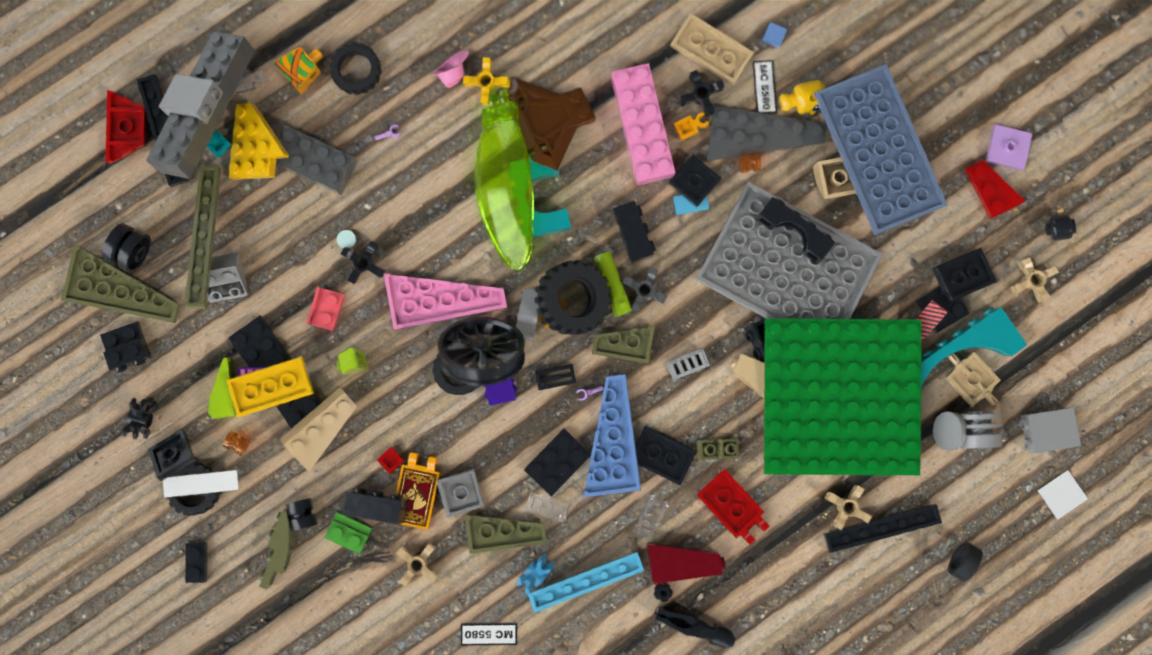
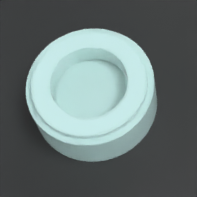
M343 230L337 236V243L341 248L347 247L352 249L357 243V237L353 232Z

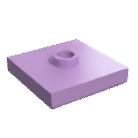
M995 124L985 162L1021 171L1024 170L1032 133Z

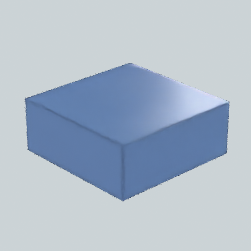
M770 22L762 41L779 48L787 29Z

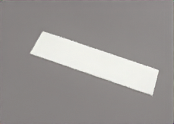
M237 470L168 477L163 480L164 497L238 490Z

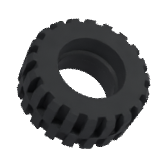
M570 260L555 265L553 268L548 269L544 276H541L539 280L540 285L536 286L535 290L538 294L534 299L539 307L536 310L538 314L542 315L543 318L541 320L543 323H548L551 330H557L563 335H578L593 331L597 328L598 324H602L605 321L604 316L610 312V309L607 307L609 304H612V298H609L608 293H612L611 287L607 288L606 286L608 282L606 276L601 277L602 271L598 268L594 269L593 264L583 263L581 260ZM568 280H575L581 283L588 295L587 307L578 316L566 314L558 302L559 288Z

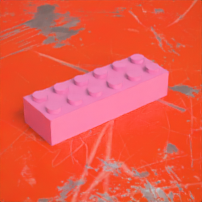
M649 63L612 71L611 80L636 185L639 186L673 178L675 169Z

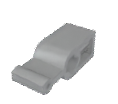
M524 288L516 327L522 332L525 340L533 341L539 316L536 310L539 308L538 303H535L534 298L537 297L538 293L535 290Z

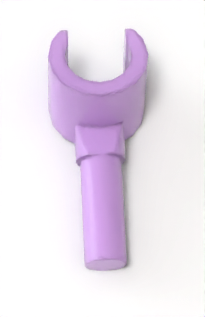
M396 124L392 125L390 131L374 136L375 140L390 136L398 138L401 132L393 133L392 131L398 129L399 126Z
M599 386L589 390L579 389L576 393L583 391L585 397L578 400L587 399L589 395L602 391L603 387Z

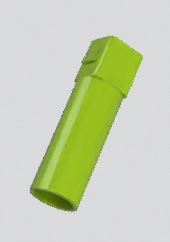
M611 252L595 256L596 266L602 271L601 277L606 276L608 280L606 286L607 288L611 287L612 293H608L609 298H612L610 306L614 317L631 312L632 309Z

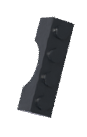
M772 197L755 219L770 231L777 227L794 229L800 235L803 242L802 254L817 265L825 258L835 244V241L832 240L828 233L818 230L814 223L803 219L800 213L789 209L778 198Z

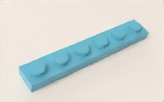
M634 552L529 592L528 596L535 613L640 573L644 569L638 553Z

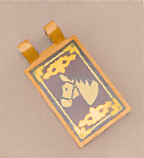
M411 452L408 465L402 464L396 494L402 495V499H408L406 519L402 525L428 530L438 488L436 480L440 478L441 473L435 471L438 457L430 456L426 467L417 465L419 453Z

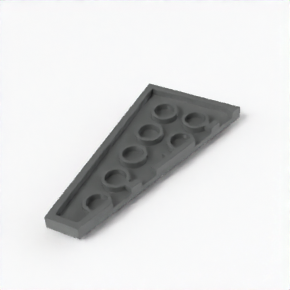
M715 106L706 162L823 144L827 124Z

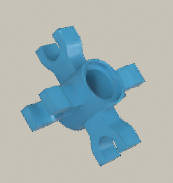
M546 553L540 556L538 562L534 560L523 571V574L516 583L518 586L522 583L526 584V590L524 591L526 595L534 588V585L536 587L547 578L548 573L555 567L553 561L549 564L545 562L547 559Z

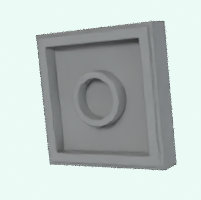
M474 469L436 480L447 518L485 506Z

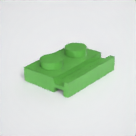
M336 512L325 539L361 554L373 527L349 516H344L340 512Z

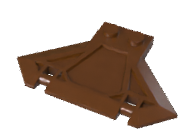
M513 78L510 88H508L504 97L506 104L512 103L514 106L509 111L527 150L534 149L535 154L531 155L533 162L558 171L577 128L596 121V117L581 87L559 94Z

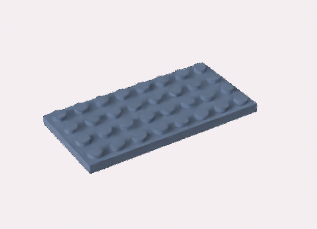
M887 64L814 93L874 235L947 206Z

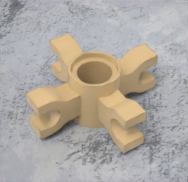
M1030 257L1017 262L1025 275L1022 277V282L1009 287L1012 294L1019 293L1025 289H1033L1038 303L1050 299L1051 297L1044 288L1047 278L1059 273L1056 266L1044 271H1035ZM1032 276L1036 278V284L1032 282Z
M854 485L848 498L842 499L832 492H827L824 498L837 505V510L839 511L831 525L842 530L847 518L853 516L869 523L872 516L860 510L857 503L865 489ZM847 502H850L852 505L849 512L844 510V505Z
M429 543L421 554L415 556L404 546L398 550L396 554L408 563V571L399 581L403 586H406L414 575L423 574L432 583L439 576V574L427 566V558L436 548L433 544ZM416 559L420 560L423 565L422 569L414 568L413 561Z

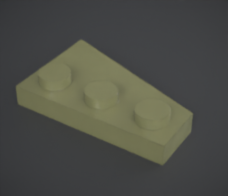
M655 326L595 335L592 354L649 364Z

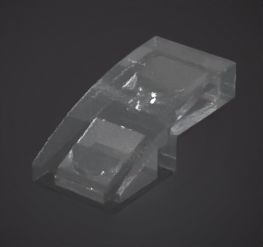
M530 492L525 510L564 523L570 504Z

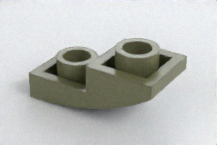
M738 439L697 440V460L739 458Z

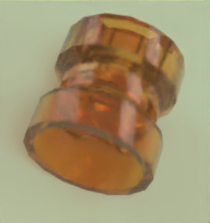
M758 152L751 153L750 157L745 154L738 156L741 174L747 173L751 169L754 172L761 170V160Z
M231 430L223 442V447L228 450L232 449L241 456L248 448L250 438L246 436L241 437L238 432Z

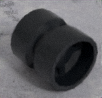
M311 498L286 504L288 515L292 516L290 520L292 531L317 525L316 516L311 512L314 508Z

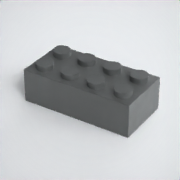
M284 125L278 140L289 154V158H278L276 165L342 195L357 165V160L349 154Z

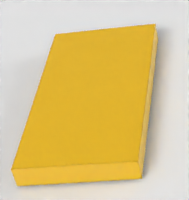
M302 356L226 380L237 418L314 394Z

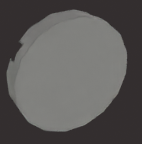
M944 412L936 417L933 424V437L941 449L951 451L958 450L963 446L967 434H965L967 427L963 417L955 412Z

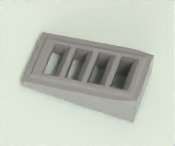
M703 348L666 363L673 381L710 366ZM697 354L699 355V358L702 362V365L700 366L695 357V355ZM690 357H691V359H692V361H693V364H694V366H695V368H693V369L691 368V365H690V363H689V361H688V358H690ZM682 360H684V363L687 367L688 371L686 372L684 371L682 364L680 362ZM677 363L681 374L677 375L673 364Z

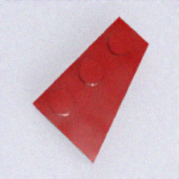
M984 160L964 169L990 219L1026 202Z

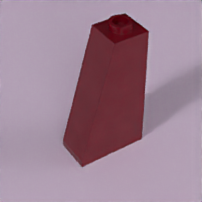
M646 543L653 585L723 574V569L726 568L725 559L718 552Z

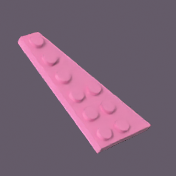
M384 273L394 330L507 308L503 288Z

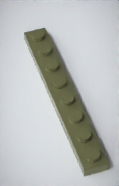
M219 165L200 166L184 307L187 310L207 309L221 178V167Z

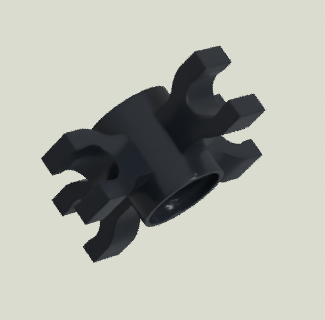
M698 70L690 72L689 79L694 86V91L680 96V105L684 107L692 102L700 104L703 107L705 116L709 117L715 112L709 97L712 94L723 91V88H725L724 83L720 80L712 85H708L707 83H702ZM697 91H704L706 93V96L700 97L697 94Z
M371 241L365 252L359 255L347 247L343 248L340 254L352 260L355 267L347 281L355 284L361 273L366 270L379 278L383 276L385 270L373 264L371 258L379 244ZM360 257H365L368 260L366 268L359 266L358 260Z
M132 398L129 403L130 411L126 419L127 425L121 430L122 436L126 437L128 433L132 432L133 439L137 440L140 432L143 434V438L147 439L150 435L149 428L153 421V412L158 408L157 402L153 401L152 405L147 406V399H142L141 405L136 402L137 400Z

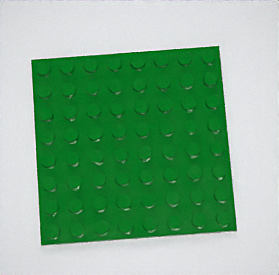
M765 319L764 474L920 476L922 320Z

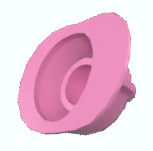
M464 50L454 54L442 66L433 71L432 74L438 75L447 88L456 85L464 76L462 62L468 57L469 51Z

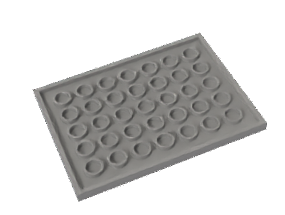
M748 182L695 280L766 319H850L883 254L782 200L785 206L791 210H796L803 219L814 223L818 230L828 233L832 240L835 241L828 254L817 265L802 254L803 242L800 235L794 229L777 227L770 231L755 220L772 197L775 199L778 197Z

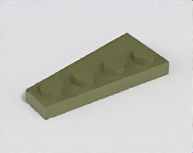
M465 514L470 554L547 543L545 523Z

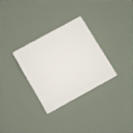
M1069 470L1038 490L1057 520L1088 499Z

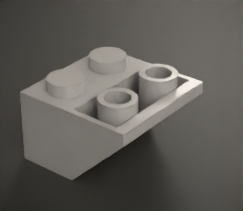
M238 253L212 257L208 290L209 302L213 303L248 296L244 267Z

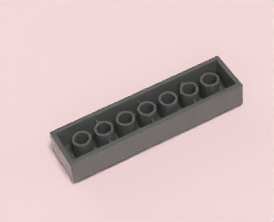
M219 32L211 34L190 77L214 81L223 91V94L207 124L193 116L177 113L169 115L146 159L159 173L191 179L255 52L244 36Z

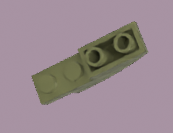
M287 509L282 510V512L279 511L275 519L276 527L270 531L267 541H269L267 547L274 549V551L270 552L267 558L269 564L259 577L261 581L259 587L263 589L270 588L276 574L286 572L290 562L294 531H292L290 524L292 516L288 515Z

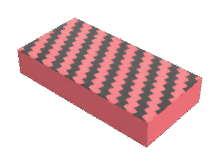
M933 300L915 319L922 320L921 342L948 313Z

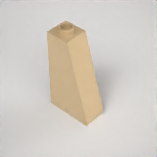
M739 354L738 357L734 356L730 365L733 368L731 372L764 398V363L744 354Z

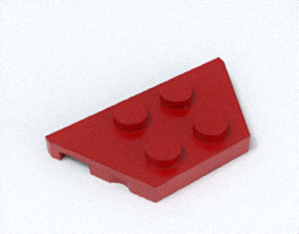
M107 90L105 162L111 164L147 146V113L145 107Z

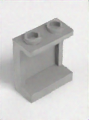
M176 74L159 107L168 116L172 113L193 116L207 124L221 99L223 91L212 80Z
M1060 408L1058 410L1021 415L1020 427L1024 431L1025 437L1023 444L1028 453H1041L1081 446L1074 408Z

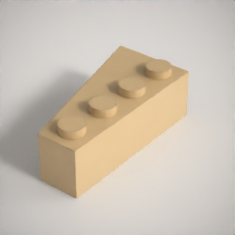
M340 387L282 436L280 440L283 446L310 472L357 406Z

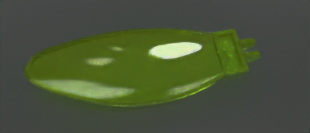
M502 90L499 92L500 105L497 94L491 93L489 95L491 107L482 109L483 130L480 135L475 158V192L480 215L493 246L508 267L514 271H519L527 264L531 253L534 217L533 182L525 140L518 124V104L515 101L509 102L508 93L506 90Z

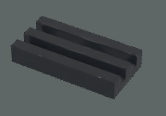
M573 364L535 372L539 391L576 383ZM570 369V373L540 379L542 374ZM566 377L572 378V380L544 386H542L541 382Z

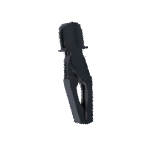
M659 606L655 609L654 617L656 620L684 635L702 639L708 638L710 645L713 644L722 648H731L735 644V636L732 631L717 625L715 622L713 627H711L708 623L686 612ZM668 617L684 619L690 625L677 624Z

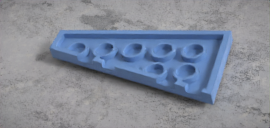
M626 374L606 377L583 497L641 490Z

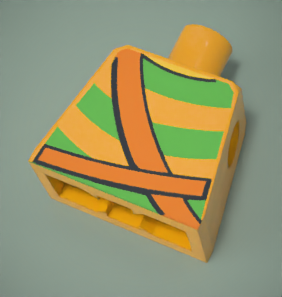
M298 47L275 60L274 63L299 93L302 94L320 74L321 71L315 63L323 56L317 48L306 54L301 47Z

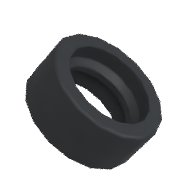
M969 542L962 543L950 559L948 565L949 574L963 582L968 581L973 577L983 558L982 550Z

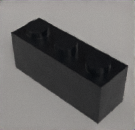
M635 201L613 208L612 212L631 265L652 258L653 252L656 249L653 241L648 239L649 229L646 222L643 223L640 216H643L640 205L636 206Z
M354 488L353 491L346 492L343 515L399 525L405 523L408 499H402V495L399 494L383 496L384 492L372 491L371 494L365 493V489Z

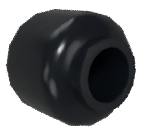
M1068 215L1051 217L1049 223L1045 225L1046 235H1050L1054 241L1071 239L1073 234L1076 233L1074 218L1071 219Z

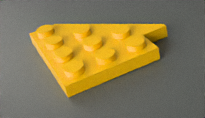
M252 103L236 104L228 178L233 180L275 178L276 160L278 158H289V154L256 105Z

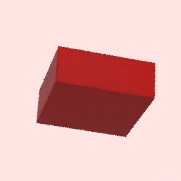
M390 447L377 459L389 474L405 461L393 447Z

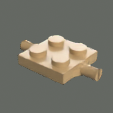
M971 352L963 360H960L954 353L947 357L955 366L944 378L970 406H974L983 398H986L992 406L999 401L991 392L994 386L1001 380L975 352Z

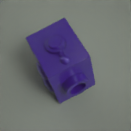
M513 377L498 384L484 386L486 388L484 392L485 398L487 397L489 405L515 401L517 399L516 393L518 390L517 386L514 385Z

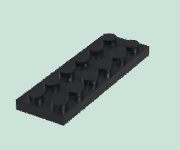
M258 316L228 337L248 367L273 366L292 359L262 316ZM314 391V394L277 405L276 407L292 429L319 406L322 401Z

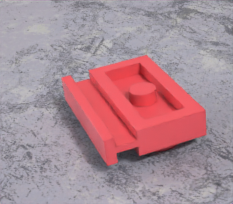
M317 287L306 323L335 331L345 295Z

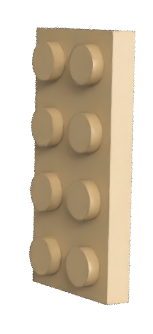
M691 13L670 44V47L731 85L735 84L754 54L750 49Z

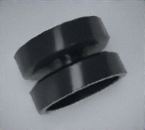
M118 224L112 229L104 242L102 258L104 261L118 265L119 268L132 273L145 261L151 247V237L139 230L135 231V228L127 224Z

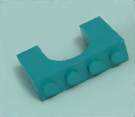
M532 158L510 163L511 169H508L510 180H514L515 187H512L514 199L518 198L519 201L516 210L518 217L522 216L523 224H520L522 235H526L528 240L571 231L567 209L540 213L533 210L526 201L527 191L534 182L559 176V169L556 171L534 163Z

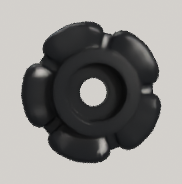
M668 583L657 584L654 588V597L661 602H667L673 595V590Z

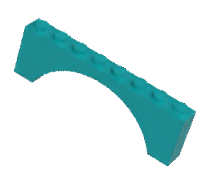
M992 306L983 311L984 315L979 319L976 317L970 320L966 328L954 331L952 333L953 337L937 343L936 349L933 351L928 350L921 355V387L927 375L941 360L959 350L975 347L992 350L1003 356H1013L1026 347L1027 343L1002 307L993 308Z

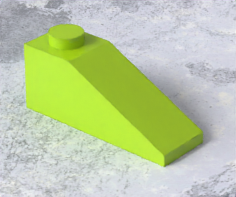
M352 347L338 355L339 360L336 361L339 372L342 371V374L348 375L368 370L363 350Z
M223 358L207 407L211 419L237 416L226 381L235 378L232 358Z

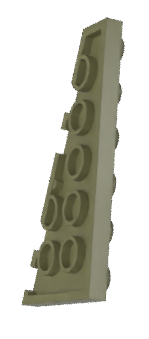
M74 244L61 298L62 301L172 323L177 322L180 304Z

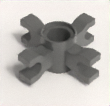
M651 267L646 279L641 282H637L627 276L625 277L622 284L635 290L637 295L631 308L633 311L638 313L643 301L648 298H652L662 304L665 302L667 295L654 290L652 284L658 272L657 269ZM645 285L649 287L650 293L643 295L640 293L639 288Z

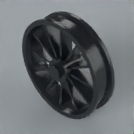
M492 317L464 319L450 325L440 335L438 340L439 365L448 377L463 384L474 386L498 384L511 379L522 369L525 362V339L522 332L516 326L501 319ZM488 362H491L495 366L489 367Z

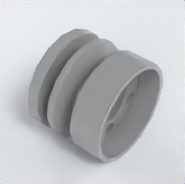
M973 411L960 415L964 420H967L966 427L968 429L966 441L960 448L1003 447L1002 434L992 432V428L1001 426V423H992L991 420L1001 418L1000 413Z

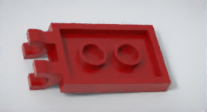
M725 469L696 494L736 539L741 535L751 545L756 539L748 531L755 524L764 532L770 527L761 517L764 513L762 508Z

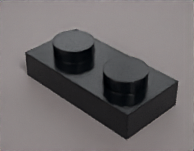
M207 542L186 543L185 583L207 582Z

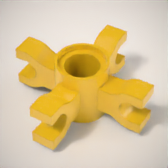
M483 57V71L477 77L463 76L465 87L476 86L482 89L480 102L483 106H490V94L496 87L510 88L508 77H493V61L487 57ZM485 79H491L488 85H482Z

